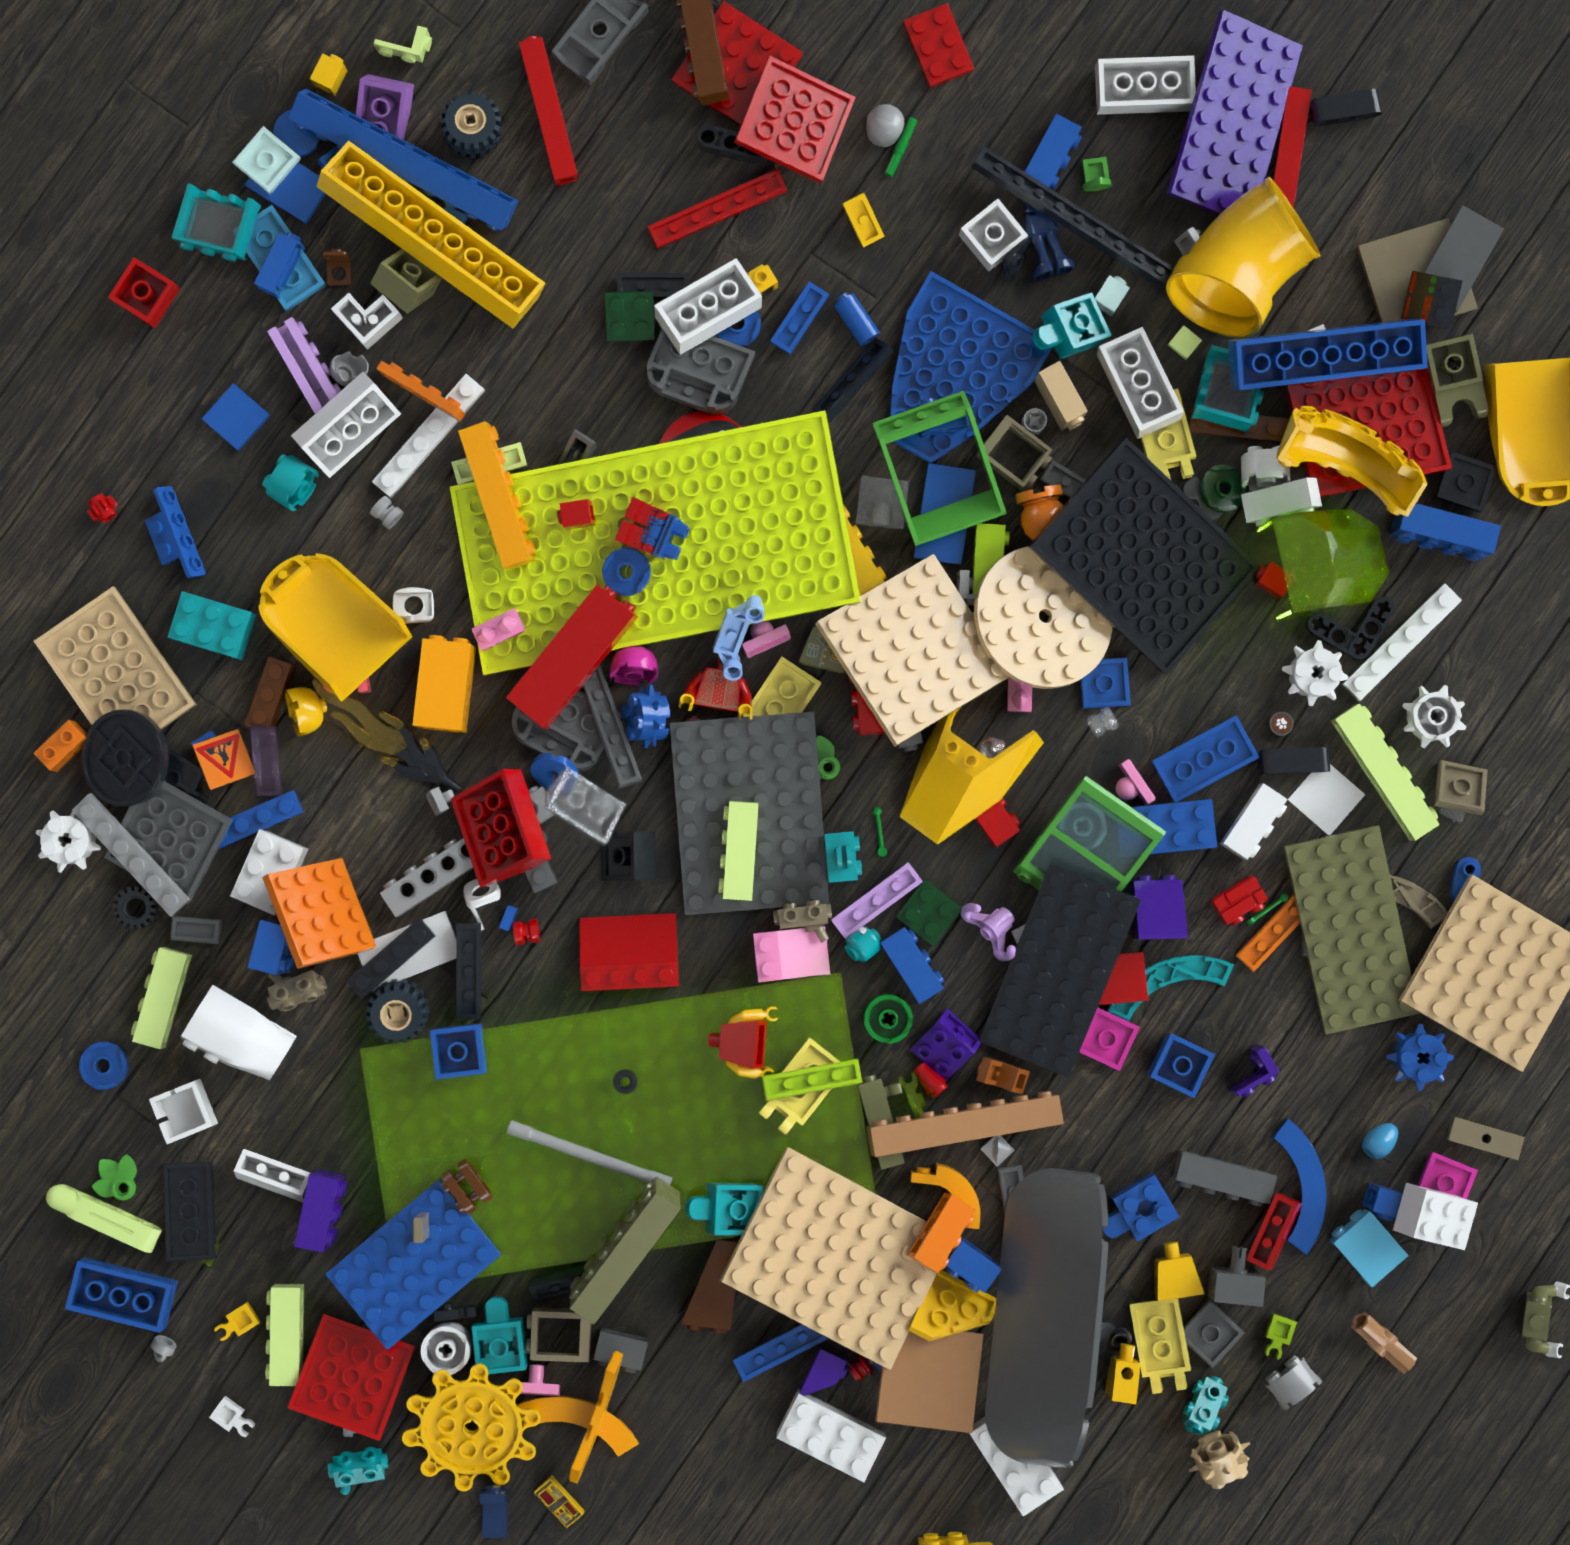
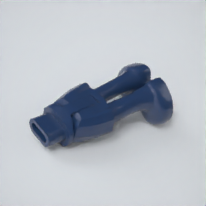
M1023 201L1026 209L1023 211L1025 215L1024 229L1028 234V238L1031 239L1037 255V266L1031 272L1033 281L1045 280L1054 273L1043 238L1047 239L1050 246L1056 275H1064L1075 269L1074 261L1065 256L1057 238L1056 231L1059 229L1057 222Z

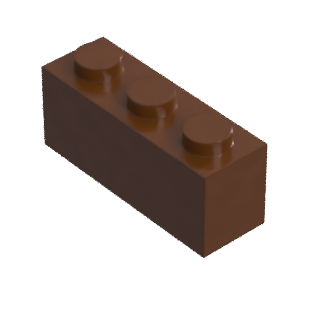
M268 656L245 722L246 726L273 734L285 701L286 690L289 689L296 666Z

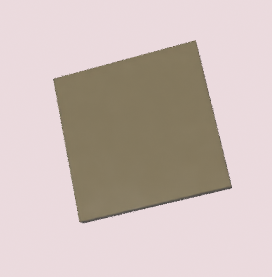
M1449 218L1356 247L1380 323L1406 320L1401 318L1411 272L1424 273L1451 225ZM1472 288L1454 317L1478 309Z

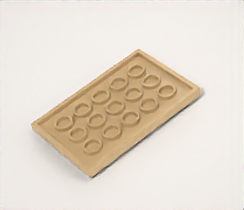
M114 586L34 640V643L91 725L108 712L125 709L146 714L155 721L160 729H163L197 705Z

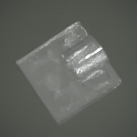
M861 476L856 524L903 530L905 518L892 480ZM898 480L907 503L909 481Z

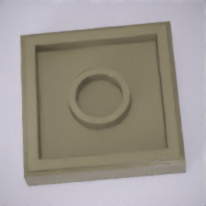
M1440 760L1437 770L1434 806L1482 816L1485 809L1488 770Z

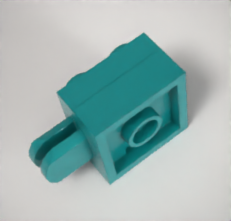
M1091 292L1053 305L1041 316L1044 325L1035 330L1032 339L1035 346L1040 350L1055 347L1059 358L1063 359L1098 347L1112 335Z
M854 831L824 834L828 883L858 880V875H862L861 860L856 861L855 852L860 851L859 836H854Z
M707 1182V1196L688 1198L684 1207L685 1213L693 1220L706 1221L705 1232L713 1235H742L763 1194V1185L756 1183Z
M493 1296L487 1300L484 1306L486 1321L474 1322L472 1325L475 1364H484L488 1369V1374L526 1370L528 1359L523 1317L509 1318L508 1302L501 1296Z

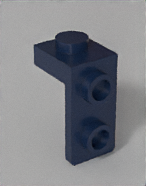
M488 1485L480 1493V1504H483L482 1536L484 1538H506L507 1488H501L500 1485Z

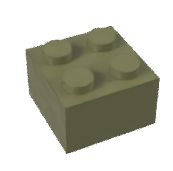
M401 249L380 263L370 284L408 314L434 295L442 277Z

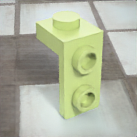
M417 26L412 48L377 39L374 40V46L380 55L385 57L399 56L408 63H415V61L423 63L425 52H429L432 43V37H430L427 28Z

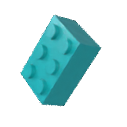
M182 591L168 638L243 660L257 615Z

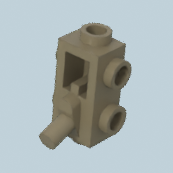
M820 900L807 901L806 906L797 907L796 903L782 905L780 910L773 911L775 925H780V930L804 927L806 932L814 931L821 943L829 939L823 925L828 924V918H832L831 904H821Z
M313 970L293 978L285 977L284 979L280 975L269 974L268 977L275 985L268 987L270 996L267 997V1000L272 1010L290 1011L300 1003L317 1000L319 996L325 994L327 985L323 976H319Z

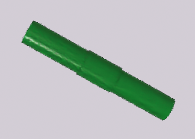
M908 118L903 132L898 139L884 172L888 177H893L918 122L915 118Z

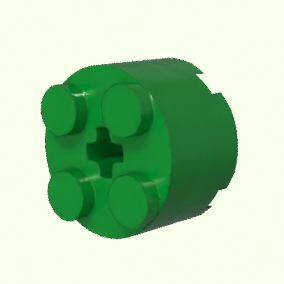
M881 994L874 997L867 1004L863 1014V1021L867 1032L872 1038L882 1043L891 1044L907 1036L912 1026L913 1016L909 1005L902 998L893 994ZM886 1012L889 1015L894 1014V1017L891 1019L892 1024L890 1025L887 1022L882 1023L881 1021L884 1018L883 1014Z

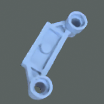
M756 595L750 596L746 602L733 609L727 608L713 646V652L718 653L724 664L723 675L730 681L740 679L743 674V667L740 663L738 652L749 623H759L764 619V607L761 598Z

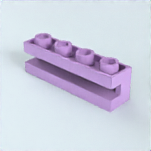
M291 317L284 321L285 325L277 329L275 326L267 332L313 412L316 414L341 389L337 383H331L329 379L330 370L325 362L320 364L316 357L320 353L313 341L308 343L305 338L308 332L301 321L297 323Z

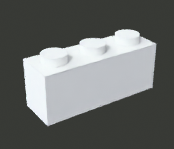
M1303 478L1241 494L1246 523H1256V526L1270 524V519L1277 518L1278 521L1291 519L1292 514L1298 512L1300 515L1314 513V508L1322 507L1317 478Z
M1264 783L1259 784L1220 844L1243 860H1248L1249 857L1253 858L1260 849L1258 843L1262 837L1267 838L1274 827L1271 824L1276 817L1280 818L1285 812L1287 806L1284 804L1288 799Z
M243 1149L234 1169L237 1179L304 1202L309 1172Z

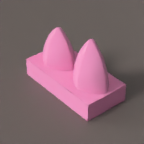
M515 608L472 628L481 651H485L526 631Z
M1010 677L1008 678L1007 711L1032 712V687L1019 680L1015 681Z

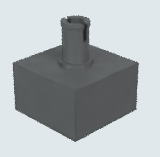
M1232 1246L1231 1265L1229 1268L1209 1266L1206 1295L1214 1302L1263 1307L1266 1277L1257 1270L1245 1269L1246 1247L1239 1246L1238 1248V1246Z

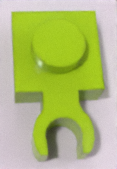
M1272 1313L1265 1333V1337L1271 1339L1264 1350L1267 1356H1269L1272 1348H1276L1277 1354L1275 1358L1278 1360L1281 1358L1282 1343L1290 1345L1297 1322Z

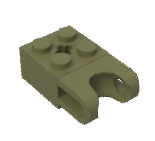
M1473 334L1426 345L1427 370L1442 428L1452 423V407L1456 401L1467 403L1474 417H1487L1489 412ZM1448 359L1456 363V367L1453 370L1447 366Z

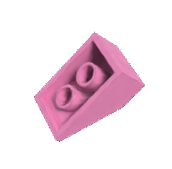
M805 928L753 933L758 982L830 974L827 940L821 943L814 931L806 932Z

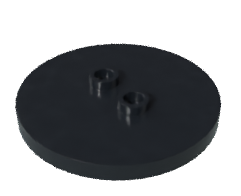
M114 710L98 718L86 734L87 738L83 742L81 753L83 774L89 787L101 800L114 806H136L146 802L157 793L167 774L169 753L164 734L154 720L146 714L135 710Z

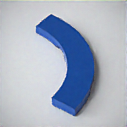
M1286 1118L1273 1135V1138L1286 1150L1297 1169L1302 1203L1296 1222L1287 1240L1307 1255L1319 1235L1324 1220L1326 1183L1323 1169L1314 1147L1304 1133L1291 1120Z

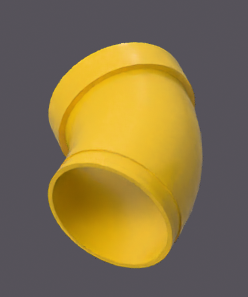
M1268 177L1264 182L1254 186L1234 201L1209 225L1190 252L1179 259L1167 281L1166 291L1173 305L1195 324L1224 336L1249 337L1261 329L1271 310L1272 297L1279 288L1295 273L1307 266L1310 261L1319 258L1321 255L1290 202L1277 184Z

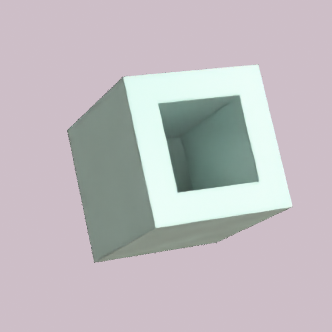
M1109 275L1095 297L1101 311L1112 317L1129 290V287L1126 286V281L1118 276L1113 278Z

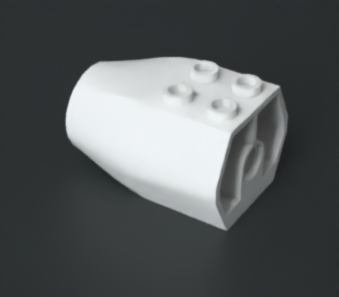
M214 985L208 991L181 1035V1039L184 1040L182 1045L194 1052L197 1048L205 1052L204 1058L215 1064L220 1061L228 1066L252 1073L267 1080L272 1078L296 1038V1035L269 1021L255 1009Z

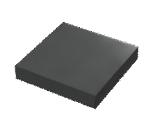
M1209 1298L1183 1325L1187 1345L1211 1368L1245 1334Z

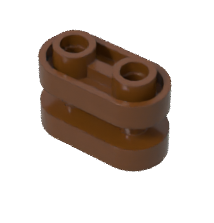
M464 1158L457 1163L460 1171L455 1174L451 1169L447 1170L441 1175L443 1180L440 1183L448 1194L451 1192L456 1198L454 1203L462 1214L466 1212L470 1215L478 1209L475 1203L477 1200L481 1199L486 1204L494 1196L473 1164L467 1158ZM464 1179L468 1181L474 1190L470 1194L461 1183Z

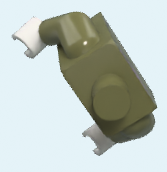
M1557 1281L1554 1285L1536 1286L1532 1292H1527L1521 1338H1526L1525 1346L1529 1351L1545 1354L1548 1357H1562L1558 1355V1348L1563 1347V1345L1546 1341L1549 1331L1552 1297L1558 1296L1568 1299L1570 1295L1565 1294L1567 1288H1570V1285Z

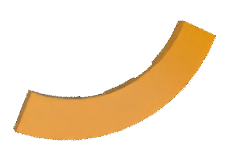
M618 1351L613 1352L605 1370L599 1399L591 1416L590 1425L571 1466L569 1481L578 1484L593 1448L617 1380L623 1358V1353Z
M550 1396L529 1399L516 1405L524 1409H536L541 1415L540 1423L567 1422L588 1429L596 1404L570 1396ZM606 1410L598 1435L609 1444L619 1457L637 1446L639 1441L624 1422Z

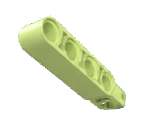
M58 1184L47 1191L46 1202L51 1208L132 1247L152 1253L162 1231L160 1227L68 1185Z

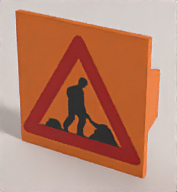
M238 729L192 745L210 790L256 774Z

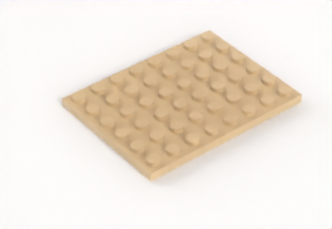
M785 1147L720 1278V1282L891 1370L909 1333L908 1328L917 1309L921 1307L937 1273L926 1269L907 1256L927 1221L795 1150Z

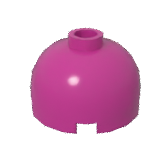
M641 645L619 649L611 660L610 678L615 677L614 682L625 686H640L639 681L646 680L647 684H651L658 677L657 660L652 651Z

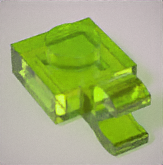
M912 1072L913 1080L911 1083H905L902 1076L899 1077V1082L906 1093L914 1117L919 1118V1113L923 1112L922 1108L926 1104L922 1094H916L915 1088L918 1085V1078Z

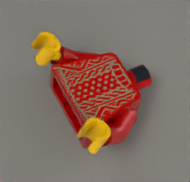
M719 655L716 669L706 667L705 671L698 672L688 683L684 694L680 697L678 707L681 708V704L687 703L690 705L688 711H691L694 705L738 713L739 720H741V715L745 713L750 715V720L753 718L752 694L746 680L742 677L736 681L727 680L723 675L724 664Z

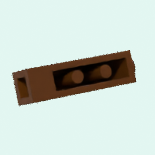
M716 1238L683 1316L682 1325H687V1329L701 1330V1327L711 1328V1332L725 1333V1330H731L735 1289L720 1282V1278L740 1239Z

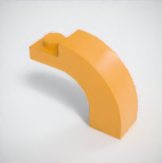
M939 1163L935 1165V1173L931 1172V1168L917 1167L916 1170L910 1171L911 1182L941 1186L976 1209L973 1214L974 1219L968 1228L979 1229V1201L973 1187L961 1173Z

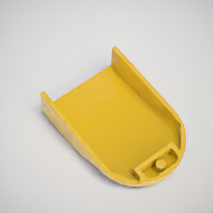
M1570 358L1484 365L1485 393L1489 410L1488 424L1497 470L1503 485L1517 499L1532 505L1551 506L1569 500Z
M316 553V556L304 557L301 554L285 560L270 572L260 590L259 612L267 627L312 675L341 702L412 638L411 633L400 616L340 562L324 554Z

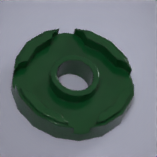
M1223 464L1214 466L1206 471L1200 480L1199 486L1201 498L1207 507L1221 513L1230 512L1239 507L1242 503L1241 494H1245L1247 487L1245 489L1242 487L1241 474H1238L1232 466ZM1219 483H1224L1227 486V494H1222L1219 491Z

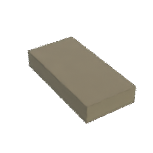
M420 1212L413 1218L414 1243H423L429 1237V1212Z

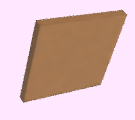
M909 1331L891 1370L883 1366L881 1367L875 1421L972 1433L983 1334L963 1331L928 1341Z

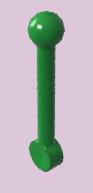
M874 807L873 814L876 816L879 840L878 855L883 857L887 854V849L884 848L880 818L882 809Z
M1282 893L1278 900L1246 921L1248 926L1280 903L1287 902L1289 900L1288 894Z

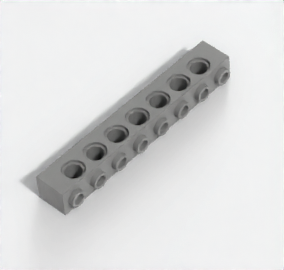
M534 786L528 790L532 803L536 808L539 824L560 812L544 787L538 789L537 786ZM464 838L460 841L456 839L450 841L443 846L445 851L438 855L436 852L430 854L423 859L425 864L419 868L414 865L403 872L405 877L399 881H396L394 878L383 885L385 890L380 894L395 917H400L473 869L470 857L465 856L463 853V847L466 845ZM448 856L452 857L455 861V865L451 870H446L443 867V860ZM428 869L434 873V880L429 884L425 883L422 877L423 873ZM406 883H410L414 887V893L410 897L405 896L402 892V888Z

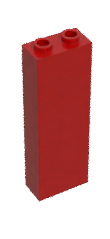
M598 584L595 586L506 697L544 729L548 730L638 618L633 613L636 608L626 600L622 603L615 598L617 593L608 585H605L604 588Z

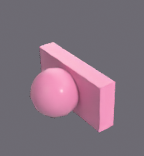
M768 621L754 623L750 629L753 639L742 643L747 658H750L790 640L791 636L786 624L773 629L772 624Z
M1125 760L1119 764L1126 777L1121 778L1117 782V795L1123 800H1132L1139 795L1145 805L1154 801L1155 796L1132 762Z

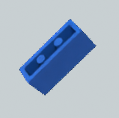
M1056 114L1025 173L1054 190L1060 179L1056 176L1059 169L1065 170L1071 159L1068 156L1071 147L1076 149L1082 138L1079 135L1081 126Z
M902 927L882 940L880 944L917 1002L921 1004L944 989L941 983L945 981L937 969L933 971L928 963L932 960L925 949L921 951L918 949L915 943L919 940L912 929L907 931L905 927Z

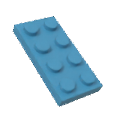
M273 205L257 214L246 251L259 272L279 232L285 235L290 232ZM238 228L232 231L235 236L237 235ZM302 249L300 250L302 253L284 290H280V299L278 300L286 312L326 286Z

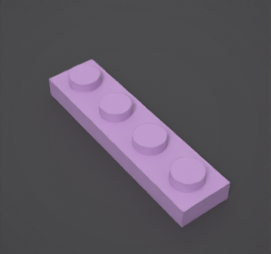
M908 862L832 918L831 921L846 939L848 935L863 927L923 881Z

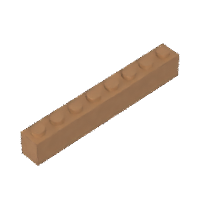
M1051 1091L1038 1092L1037 1097L1028 1098V1095L1014 1096V1101L1005 1102L1004 1099L991 1100L988 1106L981 1107V1103L966 1105L967 1109L958 1111L957 1107L943 1109L942 1114L934 1115V1111L919 1113V1118L911 1119L910 1115L896 1117V1121L887 1123V1119L872 1121V1126L866 1127L870 1154L873 1157L1061 1125L1064 1122L1059 1095L1051 1094Z

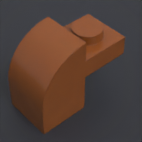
M983 1057L982 1062L978 1066L976 1080L1011 1092L1023 1094L1030 1071L989 1057Z

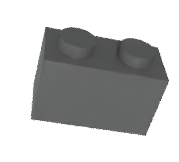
M602 1327L594 1360L599 1361V1365L607 1367L613 1352L618 1351L623 1353L622 1370L636 1373V1370H642L649 1338Z

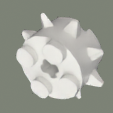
M1317 640L1313 649L1303 651L1295 646L1296 658L1291 662V665L1282 667V671L1290 675L1289 681L1292 686L1288 693L1298 692L1300 695L1306 696L1309 706L1314 705L1317 697L1324 695L1335 700L1334 689L1339 685L1340 681L1348 680V675L1343 673L1339 662L1342 653L1333 654L1323 649L1320 640ZM1312 667L1319 671L1317 677H1312L1311 674L1314 672Z
M1443 685L1438 692L1429 693L1423 686H1420L1419 697L1412 703H1403L1402 707L1407 711L1408 721L1404 731H1412L1415 736L1421 739L1422 748H1425L1431 741L1440 740L1446 747H1449V737L1457 730L1466 729V726L1460 721L1462 717L1461 708L1465 703L1464 701L1457 702L1453 697L1448 696V686ZM1431 713H1436L1438 718L1432 720L1430 717Z
M51 811V820L48 821L43 830H36V834L41 837L42 851L38 855L39 858L48 857L56 862L58 872L62 873L67 864H76L81 869H86V858L92 854V851L101 849V846L95 843V835L73 811L70 816H60L55 811ZM65 837L72 839L70 844H66Z

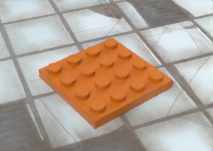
M342 858L274 872L262 877L297 969L369 951L376 947Z

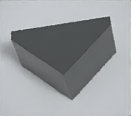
M575 429L557 465L591 458L597 449L596 442Z

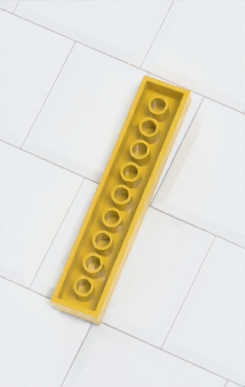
M350 141L321 170L317 188L511 328L518 324L540 297L545 285L544 281Z

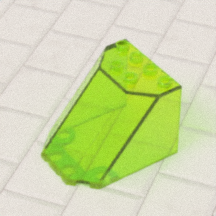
M1352 509L1296 512L1272 517L1257 528V533L1272 530L1275 532L1292 608L1276 617L1277 622L1372 602L1389 575L1379 526Z

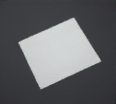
M1330 764V772L1310 773L1288 800L1330 836L1365 794Z

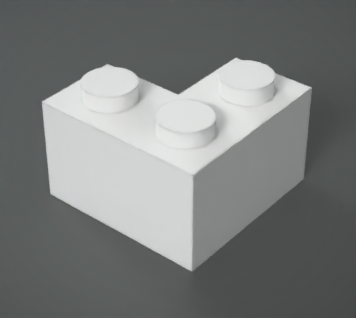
M348 293L331 308L335 315L367 350L403 319L399 311L384 295L364 310Z

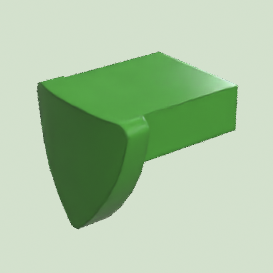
M1106 157L1082 160L1085 182L1083 185L1084 191H1099L1112 187Z

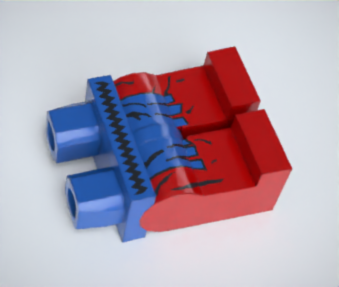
M632 497L624 517L648 528L646 530L623 520L615 540L663 560L665 558L677 560L681 548L671 544L674 535L686 539L690 527L681 522L680 518Z

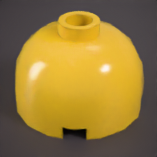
M306 687L286 690V705L289 717H292L294 723H296L292 724L296 735L299 737L317 730L323 722V713L327 712L324 698L319 699L315 691Z

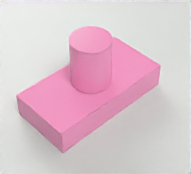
M530 1365L528 1383L521 1382L523 1389L520 1394L560 1396L561 1386L558 1384H543L544 1366Z

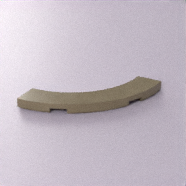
M1390 875L1395 901L1413 911L1429 929H1432L1445 919L1448 911L1432 894L1413 882Z

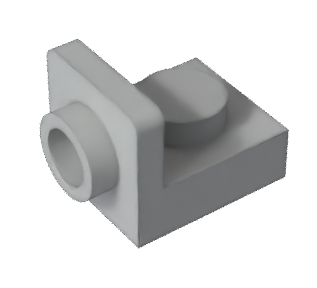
M959 570L957 573L956 589L967 606H974L977 595L969 594V591L973 590V577H969L970 570Z

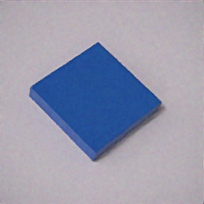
M233 383L202 420L240 451L271 415Z
M1127 658L1102 659L1093 671L1080 679L1082 709L1131 705Z

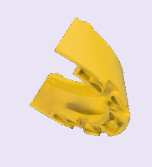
M1301 406L1300 410L1297 408L1293 410L1276 455L1277 461L1287 468L1291 466L1298 467L1301 462L1310 461L1316 462L1325 468L1329 466L1335 468L1338 473L1345 477H1353L1373 491L1387 506L1386 509L1397 516L1402 514L1408 517L1427 486L1425 476L1418 464L1412 459L1408 462L1407 458L1403 455L1404 451L1393 442L1387 441L1384 443L1381 441V438L1375 437L1377 432L1367 426L1327 409H1323L1322 413H1320L1313 406Z

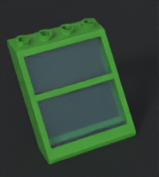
M1085 776L1076 785L1013 872L1018 875L1021 881L1030 883L1039 892L1049 864L1052 863L1122 891L1163 838L1166 831Z

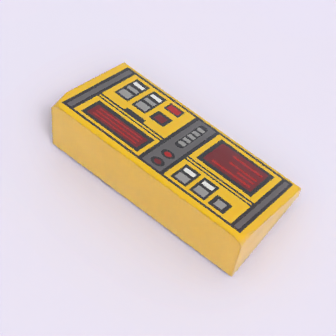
M552 1475L534 1491L537 1497L566 1528L584 1514L585 1510Z

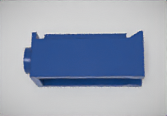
M279 232L254 282L258 289L280 299V290H284L302 253L300 250H305V247L300 242L301 238L290 232L287 235Z

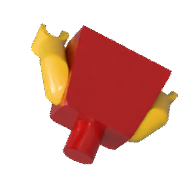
M769 1007L765 1011L762 1009L743 1010L732 1016L728 1024H722L720 1033L711 1032L709 1034V1047L719 1048V1059L725 1060L726 1066L738 1076L757 1079L764 1076L766 1071L774 1072L769 1066L763 1067L767 1021H763V1019L765 1018L771 1022L776 1021L778 1018L772 1019L768 1015L771 1009L777 1010L776 1007Z

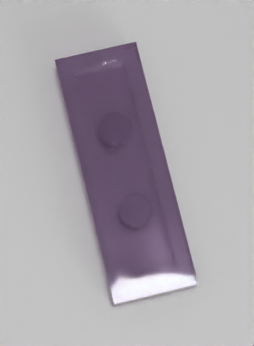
M251 726L250 733L257 796L282 795L276 726Z

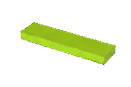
M858 1059L761 1076L766 1101L862 1083Z

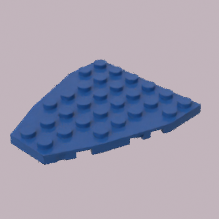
M930 271L907 311L892 385L890 417L916 408L923 399L934 398L938 400L944 398V396L964 390L978 429L981 430L1032 384L1052 347L1040 350L1033 343L1034 329ZM968 421L969 427L962 430L923 436L921 432L893 441V443L924 461L933 463L972 437L973 433Z

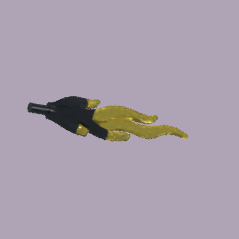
M317 679L313 680L317 693L326 702L347 710L363 724L365 729L360 728L344 713L336 711L331 713V717L340 720L360 743L373 750L400 757L407 764L389 756H383L381 758L382 762L390 765L401 775L412 780L433 782L438 785L442 783L450 790L452 789L454 793H457L462 787L446 775L448 772L443 767L433 745L426 738L422 737L420 739L422 750L414 734L404 722L381 711L379 713L380 718L393 725L396 729L386 726L377 720L360 701L346 697L341 702L336 696L325 690Z

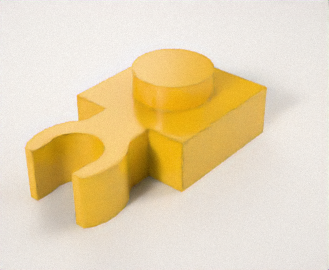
M246 1302L227 1314L226 1318L229 1322L218 1325L214 1331L220 1328L225 1329L226 1336L220 1339V1341H224L231 1336L233 1331L239 1337L258 1325L260 1320L249 1302Z

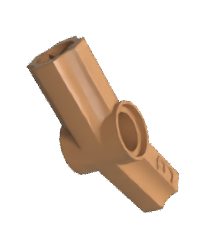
M1366 1312L1357 1314L1354 1317L1351 1328L1367 1341L1366 1344L1382 1358L1385 1357L1403 1374L1415 1365L1417 1358L1399 1343V1339L1383 1325L1380 1326Z

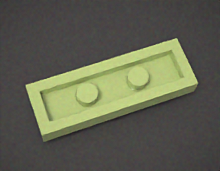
M521 442L498 448L504 452L506 462L503 464L506 472L528 467ZM467 458L451 462L458 485L475 482Z

